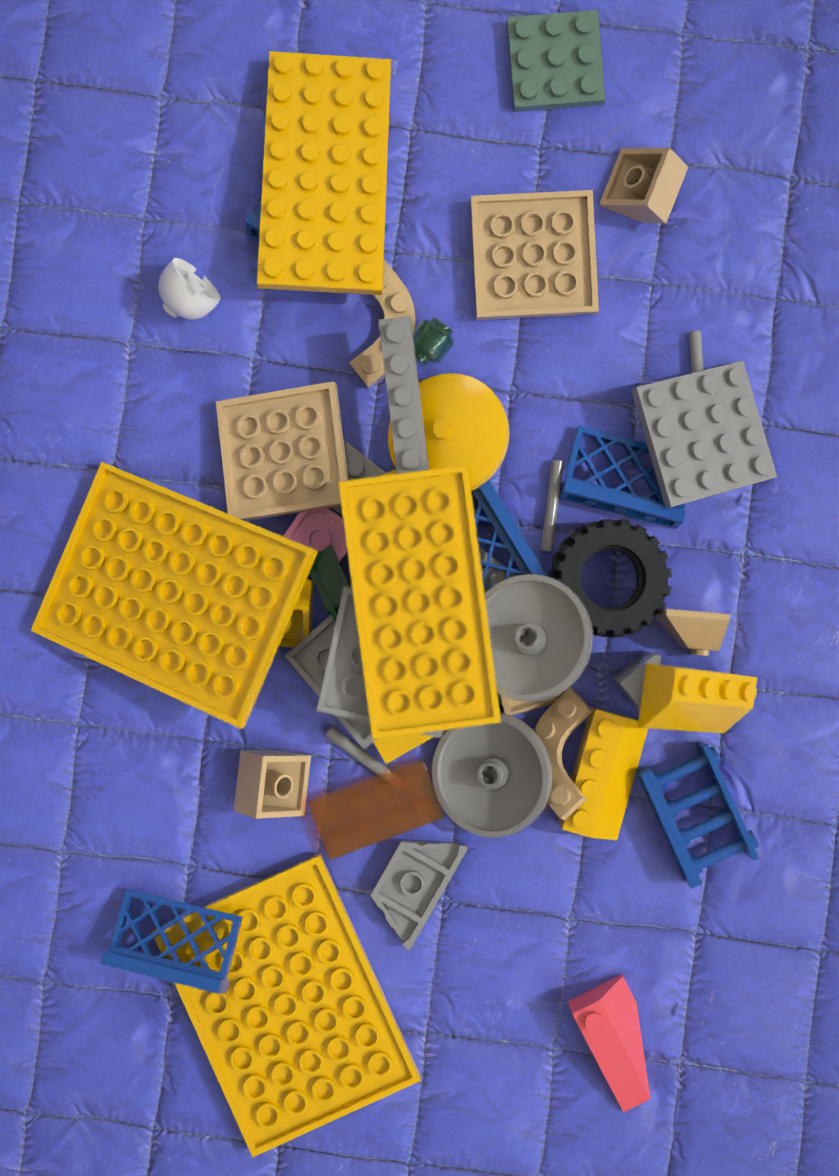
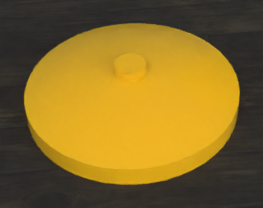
M448 373L427 378L419 382L429 470L468 465L470 488L473 491L494 475L506 455L510 436L506 411L494 392L484 383L473 377ZM390 420L388 428V447L391 459L394 463V466L396 467Z

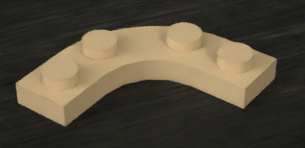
M384 259L382 295L372 296L379 303L384 313V319L410 316L414 337L415 310L413 301L403 282ZM380 337L374 344L349 362L367 388H370L385 376Z
M572 688L563 693L547 709L534 728V732L539 736L547 750L552 767V787L547 803L562 820H566L587 800L567 775L562 762V750L565 741L593 712Z

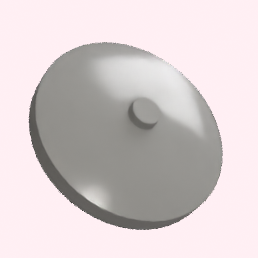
M534 574L514 576L499 582L489 589L484 596L497 693L516 701L537 702L552 698L574 684L589 661L593 645L591 620L585 606L576 594L553 578Z
M500 713V723L448 729L440 739L433 757V786L442 808L461 828L483 837H505L529 826L545 808L552 787V767L543 742L526 723L505 713Z

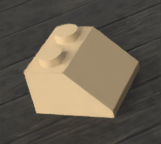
M621 148L599 205L641 223L666 224L688 166L671 148Z
M240 750L234 812L255 819L304 816L311 755L272 750Z

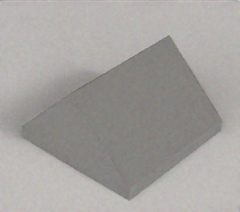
M644 651L611 677L639 712L646 663H661V655L651 651Z

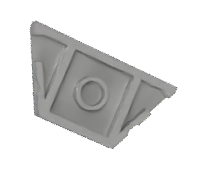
M401 840L370 896L402 940L405 949L410 951L467 852L468 845L464 843Z

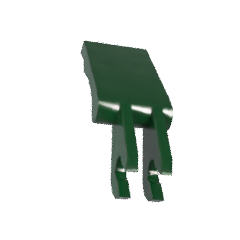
M332 545L317 553L310 570V575L328 615L332 614L336 624L344 586L350 587L337 555Z

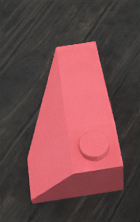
M621 974L569 1000L568 1003L590 1050L624 1113L651 1098L637 1003Z

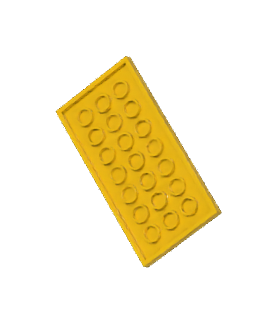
M269 51L257 273L258 289L382 295L391 59Z
M468 465L339 482L372 739L500 723Z

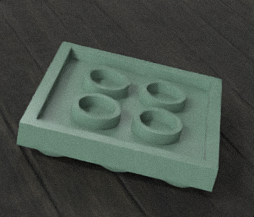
M598 10L507 17L514 112L604 105L605 89Z

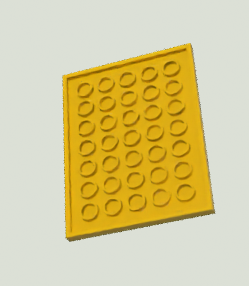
M101 462L30 631L233 726L245 728L318 551Z
M321 853L203 906L243 917L227 977L230 980L227 993L217 994L178 983L174 984L252 1157L421 1081V1075ZM193 912L184 918L191 933L205 925L200 914L197 912ZM207 915L209 921H211V920H213L214 918H216V917ZM222 919L213 925L220 941L230 935L233 921ZM179 922L165 931L172 945L186 937ZM208 929L194 938L201 953L215 945ZM161 935L155 937L154 939L160 952L162 953L167 950ZM189 941L175 950L181 962L187 963L196 957ZM225 943V944L223 945L225 951H226L227 943ZM216 949L205 956L204 959L210 969L220 971L223 957L220 951ZM170 954L164 957L173 960ZM199 961L193 964L195 966L202 967Z

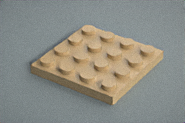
M593 190L471 196L476 320L598 314Z
M334 381L216 401L228 514L247 521L342 506L339 482L348 481L338 390L337 384Z

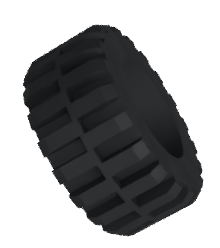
M602 519L578 528L562 541L551 561L552 568L549 571V577L561 582L576 594L589 614L593 635L600 637L617 638L639 632L640 628L649 626L655 620L654 616L657 612H662L666 605L663 603L665 596H670L671 586H668V578L672 577L671 568L666 566L665 560L669 559L666 551L660 550L658 547L660 542L654 535L649 536L645 533L647 529L640 525L634 526L627 520ZM601 550H616L625 554L631 560L636 570L637 583L632 597L624 604L613 608L601 607L590 601L581 586L583 565L590 556Z

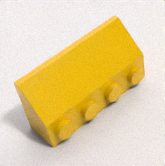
M646 663L638 727L725 733L753 709L757 693V677Z
M590 706L593 712L587 717L570 777L587 800L566 820L559 818L558 824L562 830L590 838L617 840L648 728L638 727V719Z

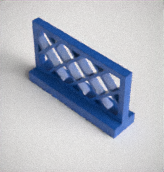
M578 425L559 499L673 529L678 528L684 522L686 510H684L685 504L665 508L660 488H656L648 475L655 471L654 467L645 470L637 456L644 452L649 453L647 443ZM582 436L594 438L599 449L586 455L580 445ZM615 444L623 446L629 455L617 463L608 451V448ZM603 452L611 466L598 473L589 459ZM578 453H579V455L581 456V459H579L578 461H576L577 455H578ZM632 460L640 474L627 481L619 466ZM582 463L586 464L593 477L586 481L572 478L574 468ZM612 470L615 471L622 485L615 489L606 487L601 479L602 476ZM641 478L645 480L652 491L644 497L636 495L631 487L632 483Z
M490 480L471 491L478 503L476 514H474L475 526H477L478 521L490 523L494 530L491 541L477 537L478 543L490 545L486 562L480 560V565L485 566L482 576L483 588L491 589L493 587L485 584L489 568L505 571L504 580L509 578L510 573L517 575L534 574L548 577ZM480 510L483 511L486 517L479 516ZM496 536H498L501 543L495 542ZM494 547L505 549L509 554L507 567L490 563ZM512 562L515 564L518 570L511 568Z
M126 889L109 950L104 951L100 964L217 994L227 993L230 981L227 977L243 917ZM133 897L142 899L148 910L135 919L129 910ZM149 901L155 902V903H158V904L155 905L154 907H152V905H151V903H150ZM168 905L171 907L176 918L162 926L155 912ZM178 908L184 909V910H187V911H185L184 913L181 914L180 911L178 910ZM193 912H197L200 914L205 925L191 933L184 918ZM207 915L213 916V917H216V918H214L213 920L209 921ZM151 916L157 930L144 938L137 923ZM222 919L233 921L230 935L220 941L213 925ZM179 922L186 937L172 945L165 931ZM132 928L139 942L129 949L120 947L122 934ZM208 929L215 945L201 953L194 938ZM161 935L167 950L158 956L152 955L147 942ZM189 941L196 957L184 963L180 961L175 950ZM225 943H227L226 951L223 947ZM142 947V949H143L144 952H140V951H136V950H137L138 948ZM216 949L220 951L223 957L220 971L210 969L204 959L205 956ZM170 954L173 960L164 957ZM199 961L202 967L195 966L193 964Z

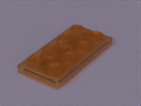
M424 759L309 800L308 803L330 860L444 818Z

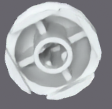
M174 258L168 263L160 275L158 290L164 302L162 306L168 314L175 318L178 316L188 320L203 318L217 306L221 299L220 295L205 276L201 280L194 274L197 269L193 265L179 258Z

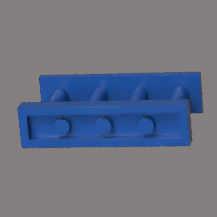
M702 741L696 743L701 755L661 773H658V771L653 772L647 766L636 771L682 877L691 889L703 884L699 876L703 872V868L743 850L753 861L759 859L756 848L759 847L758 841L751 830L747 831L717 765L721 763L719 754L714 746L709 747L708 744ZM706 766L713 781L712 784L674 801L670 799L665 800L661 791L665 788V784ZM719 794L726 811L686 829L677 827L674 817L678 816V812ZM728 823H732L738 837L737 840L699 857L695 855L690 856L686 847L690 844V840Z

